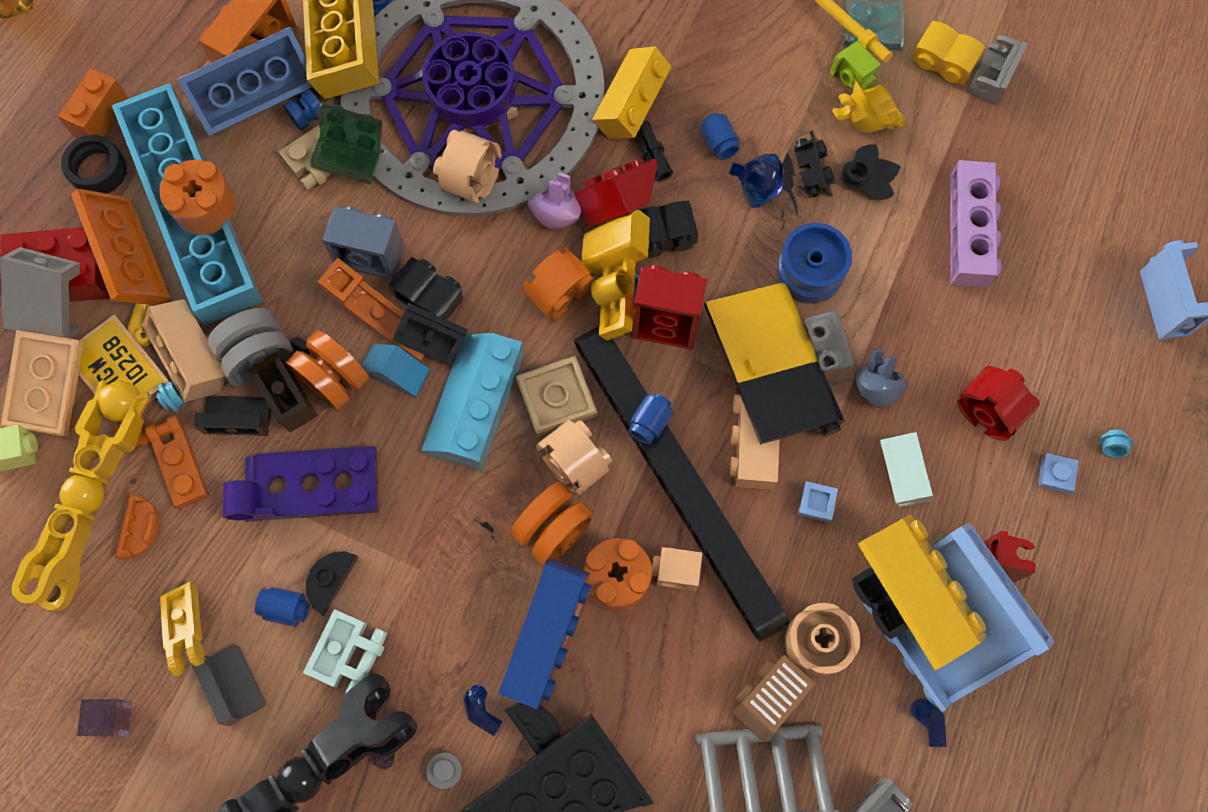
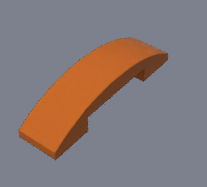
M337 258L317 283L365 325L391 344L397 345L412 357L421 361L425 355L392 341L404 312L365 283L361 275Z

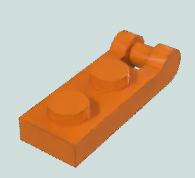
M178 414L167 417V421L161 424L152 423L145 426L146 434L153 446L174 507L179 510L210 497L184 425ZM173 433L175 440L165 444L163 437Z

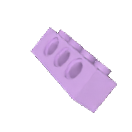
M959 160L950 174L951 285L988 288L994 279L1000 275L1001 259H997V249L1001 242V232L997 230V220L1000 216L1001 206L999 202H996V193L1000 187V176L996 175V163ZM972 194L979 196L980 199L975 198ZM972 221L977 222L981 227L975 226ZM972 249L978 250L982 256L975 254Z

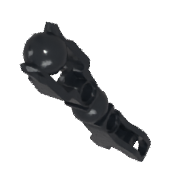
M372 674L364 678L345 694L338 718L314 737L306 748L300 750L303 756L294 757L286 761L279 769L277 778L272 774L269 775L266 780L259 782L237 799L226 801L216 812H296L299 810L296 803H305L313 799L320 791L322 782L329 785L332 783V780L345 774L368 755L386 756L395 753L414 736L417 731V723L410 714L403 711H396L382 720H376L378 709L390 696V687L383 676Z

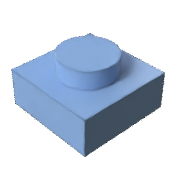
M1049 453L1044 454L1041 459L1037 487L1066 494L1073 493L1075 491L1079 460Z
M805 481L797 515L830 523L833 518L838 489Z

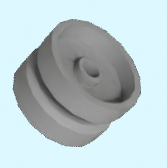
M266 308L245 310L227 318L215 327L209 334L207 341L216 360L221 362L220 367L230 385L237 387L256 384L248 369L273 354L278 353L285 362L294 354V350L286 335L280 332L281 328L274 314Z

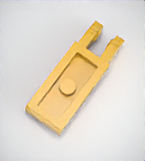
M191 581L160 596L163 649L166 651L167 666L175 676H179L186 671L185 658L181 652L185 648L188 660L195 667L205 662V651L200 642L202 640L198 589Z

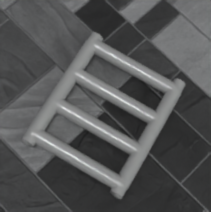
M821 724L780 726L771 737L764 741H771L783 812H798L785 740L794 739L806 740L819 805L818 811L807 812H840L839 810H834L819 737H822L823 731ZM750 729L695 734L697 747L701 746L710 812H725L715 746L736 744L746 810L747 812H761L750 743L763 741Z

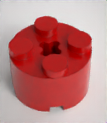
M986 366L962 391L957 404L964 417L973 426L976 427L980 423L987 428L984 434L996 440L1007 441L1040 406V402L1023 384L1025 379L1018 371L1008 369L1006 372L997 367Z

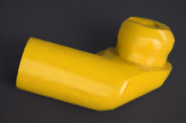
M135 303L127 329L141 346H148L152 342L142 325L147 309L152 305Z

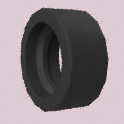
M87 135L74 140L65 149L61 157V170L66 179L76 189L108 194L116 190L123 182L127 173V164L122 153L113 142L99 135ZM96 153H106L110 156L108 168L101 175L88 179L79 177L78 169L87 157Z

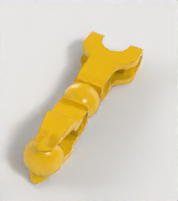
M102 379L98 383L94 399L87 402L75 426L76 433L80 435L74 454V468L69 470L74 475L66 479L60 488L59 499L62 505L55 504L54 508L57 510L48 518L36 547L21 561L12 583V594L19 602L30 605L38 604L42 608L53 612L66 609L72 602L80 582V562L91 534V521H95L96 518L90 514L99 510L105 499L103 485H109L110 482L107 480L115 473L124 453H130L136 447L144 422L142 414L150 401V393L148 391L140 394L134 385L124 381H114L107 385L106 381ZM103 416L114 422H122L116 436L108 437L105 434L97 436ZM100 457L98 465L91 469L93 460ZM71 520H74L73 528L68 533H65L66 525ZM38 579L36 591L28 595L26 593V585L29 581ZM57 585L60 588L61 595L58 600L51 602L49 595L54 586Z

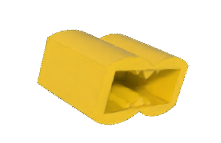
M932 21L916 46L912 60L923 70L938 72L949 83L964 85L980 60L985 46L973 37L959 34L944 23Z

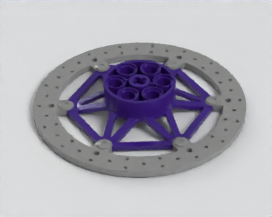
M394 0L374 17L378 63L388 46L404 29L418 19H422L425 24L384 77H379V84L341 95L342 118L354 151L371 176L397 197L417 207L445 215L484 216L498 214L528 204L530 197L549 189V182L551 180L557 181L558 173L570 175L586 156L599 129L592 119L604 98L602 64L592 38L583 24L559 0ZM485 3L508 7L520 12L515 18L447 16L443 15L441 9L460 4ZM538 24H542L564 48L574 71L575 85H563L533 31ZM450 27L507 30L492 38L476 32L457 34ZM441 34L445 35L447 38L442 40ZM432 36L434 48L428 54L423 70L397 79L426 40ZM513 38L507 50L502 43ZM525 40L530 44L551 86L514 70L513 61ZM456 55H462L459 58H453ZM486 56L492 57L490 59H483ZM441 77L445 78L442 81H435L436 79ZM422 80L425 91L402 89ZM498 80H505L502 84L495 83ZM521 83L545 95L517 96L516 85ZM373 99L385 102L411 154L404 164L391 154L376 131L370 103ZM395 99L431 105V112L420 146L416 145L394 102ZM450 102H458L456 105L448 106ZM481 103H488L485 107H478ZM550 106L521 147L515 151L507 116L510 107ZM562 108H573L569 125L557 145L539 163L530 169H526L522 162ZM442 119L452 125L430 148L438 120ZM497 121L500 122L506 152L501 149V160L496 158L494 167L498 168L499 172H503L506 180L495 183L485 199L479 197L480 202L478 203L442 190L439 182L424 177L429 169H433L437 157L445 150L448 135L452 130L463 131L464 129H472L478 137L495 142L485 130V127Z

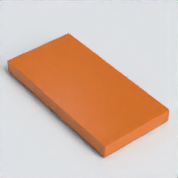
M77 188L71 196L111 301L149 305L170 302V295L132 199Z

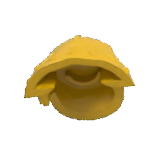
M855 79L852 94H840L838 97L841 104L846 106L843 108H833L832 110L837 119H848L853 129L862 133L877 132L886 128L887 130L893 128L902 129L907 126L906 120L899 112L885 85H877L871 89L863 90Z

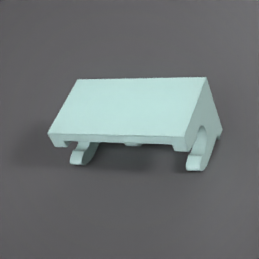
M917 432L880 440L895 504L899 507L931 502L933 494Z

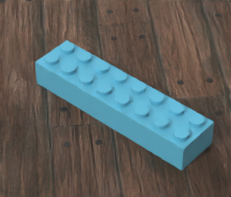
M171 83L112 105L192 312L204 326H207L264 302L229 218L221 225L222 228L217 232L208 235H195L179 226L161 202L160 185L164 178V171L169 165L179 164L188 160L206 161L183 103Z

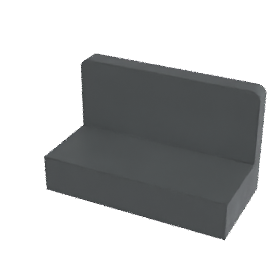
M234 645L213 657L205 655V662L195 667L192 664L219 725L230 726L266 705L239 646Z

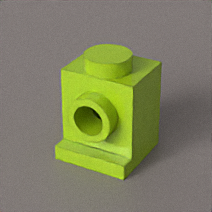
M857 40L835 56L830 74L833 77L839 74L842 82L852 89L856 79L863 90H868L877 82L878 79L876 77L881 64Z

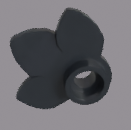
M871 144L862 146L856 151L853 161L848 162L843 167L841 178L849 188L860 189L869 198L884 200L893 197L894 192L889 183L894 180L901 167L891 161L879 159L877 145ZM851 174H858L861 178H855Z

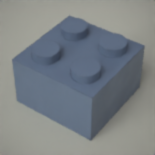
M334 206L322 239L333 262L339 258L354 271L393 280L396 276L405 250L395 220L384 214H376L375 216L365 214L354 207H346L344 209Z

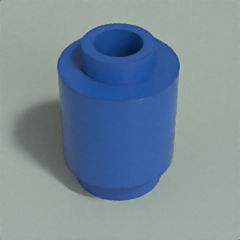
M713 113L703 120L700 131L713 155L718 156L720 160H726L738 153L740 150V139L725 114Z
M657 393L653 396L645 395L629 421L631 425L628 429L629 434L638 441L648 445L653 440H657L674 413L670 407L671 402L666 397Z
M277 587L263 588L256 600L255 614L262 616V619L265 621L297 627L300 621L304 622L306 620L310 603L306 601L305 594Z

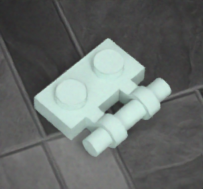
M334 609L303 673L337 688L342 676H346L351 679L345 691L347 693L364 678L370 676L368 674L376 657H381L385 647L382 645L388 633L375 628L370 640L361 637L367 624ZM356 647H359L365 651L357 668L354 669L348 666V663Z

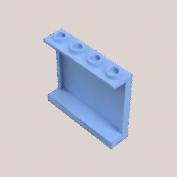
M970 522L956 529L931 547L933 550H938L947 563L945 570L952 581H958L963 587L967 596L965 602L972 612L976 611L986 625V631L984 632L987 637L976 647L935 671L910 629L893 639L885 635L887 640L892 645H896L904 656L903 662L908 671L913 675H917L923 684V691L927 699L933 705H937L941 712L946 710L953 702L1034 655L1039 656L1049 650L1055 642ZM864 604L868 612L872 615V608Z

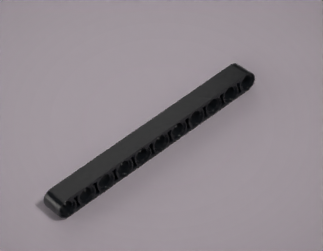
M599 326L575 338L574 343L583 361L628 432L631 426L629 421L645 395L648 394L613 339L607 341L599 336ZM666 425L659 438L653 440L650 445L644 444L631 436L756 639L761 642L789 625L788 617L669 427Z

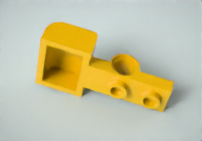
M640 210L632 211L586 232L583 237L582 263L599 277V279L592 282L591 292L596 303L601 306L599 336L607 341L632 332L636 262L648 258L650 218Z

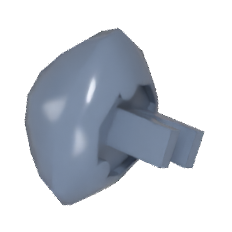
M873 349L868 364L856 369L855 380L861 396L871 406L883 409L898 401L905 393L908 384L901 373L894 371L898 358L894 356L885 357L883 362L882 358L885 351L883 349Z

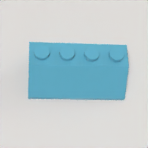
M494 333L465 336L423 443L422 453L483 471L515 383V376H517L524 358L522 342Z

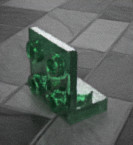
M320 103L318 109L320 137L310 160L311 168L371 185L381 157L382 121L368 114H359L345 110L338 105Z

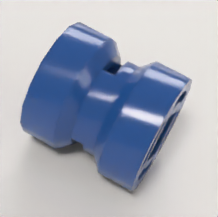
M309 89L301 93L298 100H290L283 105L286 113L300 131L307 128L309 122L313 119L319 120L326 115L319 100Z

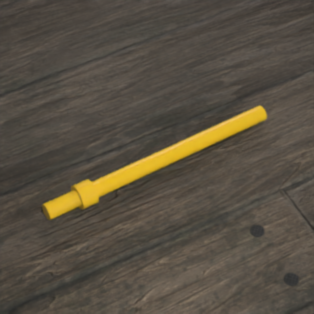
M814 0L856 37L867 51L870 50L884 63L891 59L893 53L878 41L879 37L870 29L865 30L834 1Z

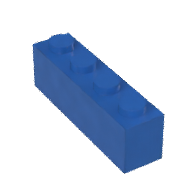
M553 558L545 564L498 694L534 709H538L543 699L550 700L556 685V681L551 679L555 667L558 669L562 668L568 653V649L563 648L567 635L573 637L580 617L575 615L578 604L585 605L592 587L591 584L587 583L590 575L589 572Z

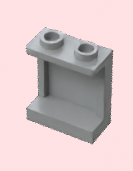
M21 247L0 257L3 328L12 331L20 330L64 338H72L79 333V326L69 323V281L80 275V263Z

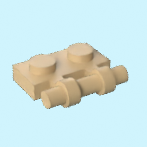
M328 119L278 151L282 160L297 178H300L307 172L309 173V175L301 179L302 184L307 190L316 184L322 185L327 181L326 178L339 169L343 171L349 167L350 161L358 157L352 147H349L342 153L340 152L341 149L347 146L346 141ZM329 157L331 158L330 161H328L327 163L318 168L319 164L327 160Z

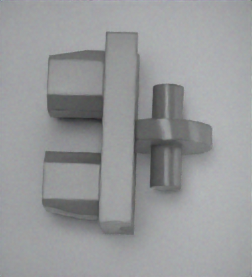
M837 309L804 319L821 370L828 372L854 364L846 339L847 334L843 329Z

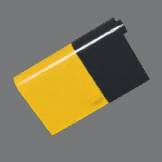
M778 283L705 302L704 307L760 445L810 430H814L816 434L822 433L823 437L833 435L841 430L840 425L845 422L826 375L821 370L817 354L786 283Z

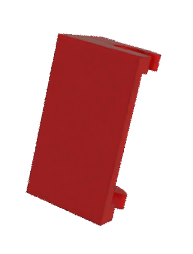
M1002 530L984 541L1013 583L1035 573L1036 563L1027 559L1022 560L1016 554L1018 547L1026 550L1034 549L1035 546L1030 541L1009 536L1008 532Z

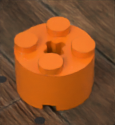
M188 160L179 164H171L165 169L159 191L161 202L176 223L187 232L195 235L212 234L222 228L221 225L228 218L229 220L232 218L236 208L234 193L221 172L212 162Z
M563 247V253L559 249L554 251L533 270L532 273L535 275V279L531 284L526 280L522 285L521 291L548 319L553 318L555 322H558L569 311L567 306L574 299L580 302L591 292L589 285L594 281L593 273L567 247Z
M622 538L605 540L589 552L584 564V571L590 573L587 583L592 585L589 597L602 608L613 612L630 610L643 600L649 590L652 578L651 562L646 552L633 540ZM613 569L625 572L623 581L617 582L615 577L609 578L612 575Z

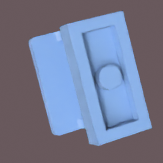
M1178 240L1164 245V249L1152 257L1150 262L1139 271L1159 340L1190 336L1208 323V302L1197 303L1185 265V260L1199 249L1197 242L1184 243V241Z

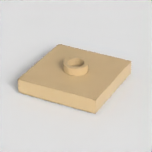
M576 356L515 376L537 437L553 432L567 420L576 423L578 420L585 421L598 416Z

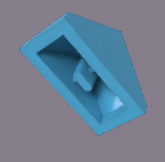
M373 344L362 364V368L369 377L415 398L430 373V369L397 345Z

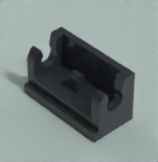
M408 303L392 341L451 367L468 329Z

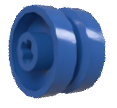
M809 223L799 226L789 234L783 245L777 263L779 283H786L792 298L802 303L816 304L829 300L838 293L852 265V249L848 239L838 229L827 224Z

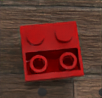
M638 158L624 164L626 169L624 171L622 166H618L604 172L603 176L605 179L603 180L601 175L584 181L583 183L586 188L574 194L588 227L628 214L649 204L658 165L656 159L643 163L642 158Z

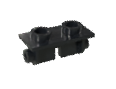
M812 130L810 131L811 140L806 138L799 139L794 147L799 168L811 166V169L800 172L804 192L810 198H814L821 194L820 191L826 189L829 196H833L830 185L835 183L831 167H826L824 158L828 156L826 145L823 139H817Z

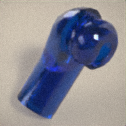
M473 685L470 690L465 692L463 699L468 720L492 736H495L503 721L486 711L485 699L488 695L486 689L481 685Z
M926 699L915 700L911 704L910 711L913 717L928 729L929 747H947L944 713Z

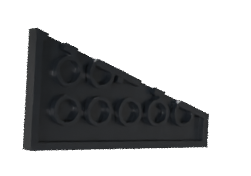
M591 713L459 812H624L639 806L645 807L654 804V802Z

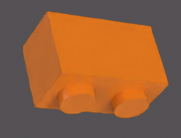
M90 68L57 117L70 133L78 138L87 135L104 137L117 118L112 105L127 100L129 97L116 79Z

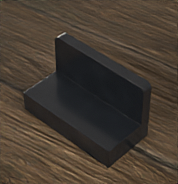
M208 396L206 398L205 412L195 413L194 426L203 434L268 436L271 409L264 397Z

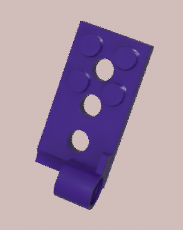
M375 446L248 456L246 457L245 480L229 481L223 484V518L250 522L377 513V449ZM346 473L352 476V483L348 488H336L335 481L339 475ZM309 476H317L319 478L318 487L311 492L304 491V480ZM277 478H284L286 480L284 491L279 494H272L270 491L271 483Z

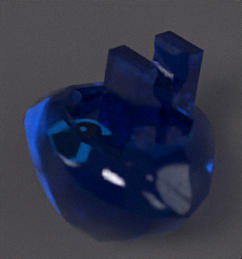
M763 154L748 161L745 165L733 162L729 171L730 175L739 177L738 180L741 181L745 200L751 208L762 207L771 202L783 188L785 180L784 168L777 154Z

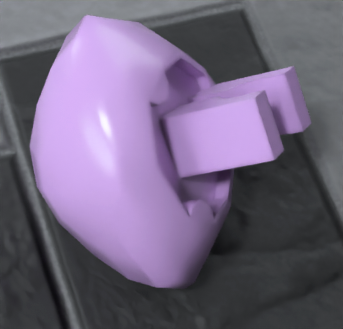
M563 173L557 174V181L551 180L549 182V189L533 195L528 200L530 212L544 227L550 230H560L571 226L580 217V205L574 192L570 190V176Z

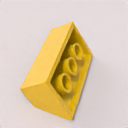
M909 515L864 539L858 545L936 671L979 645L987 637L984 632L986 631V625L981 616L976 611L972 612L965 602L967 596L963 587L958 581H952L945 570L947 563L942 554L936 549L933 550L926 539L928 533L924 525L918 519L914 520L912 515Z

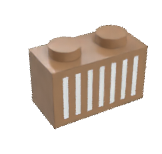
M785 655L775 663L769 659L757 673L761 678L754 687L748 683L735 698L740 704L732 713L763 742L779 729L816 684Z

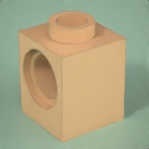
M662 547L660 556L653 557L652 576H657L656 586L696 591L699 586L702 552Z

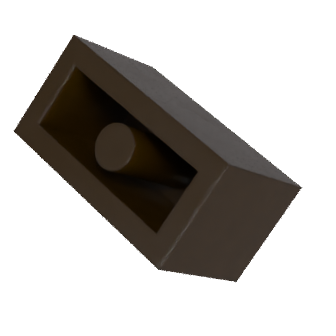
M278 353L248 369L277 421L289 432L294 431L318 416L295 375L286 366L285 361Z

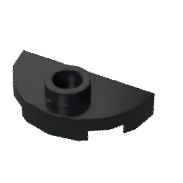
M345 551L330 553L320 558L310 569L306 580V595L311 606L324 616L359 558L357 555Z
M516 703L505 708V712L536 754L560 737V730L554 716L544 706L540 705L538 709H534L522 703Z

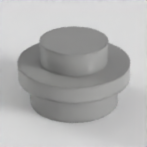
M439 753L428 763L427 777L436 788L449 789L455 786L462 776V764L451 753Z

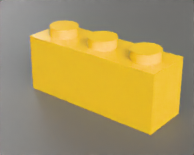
M656 46L629 50L598 107L592 121L608 139L635 138L672 66Z

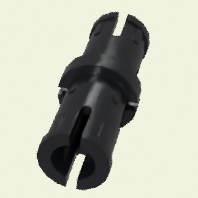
M643 121L636 134L642 149L640 154L645 161L656 159L658 165L655 180L662 182L673 175V170L670 168L663 153L665 148L661 142L657 141L650 122Z

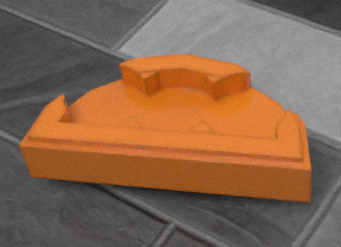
M129 493L114 557L119 560L132 559L144 553L154 543L159 532V516L155 507L140 495Z

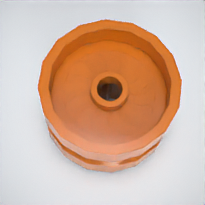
M317 330L305 342L308 351L316 361L308 354L296 351L285 364L316 396L338 412L350 400L348 392L339 381L348 388L358 391L370 377L346 349L322 331Z
M561 481L554 483L544 490L519 516L509 533L522 548L534 544L531 555L543 568L551 558L558 560L568 551L595 517V513L583 502L570 506L573 492Z

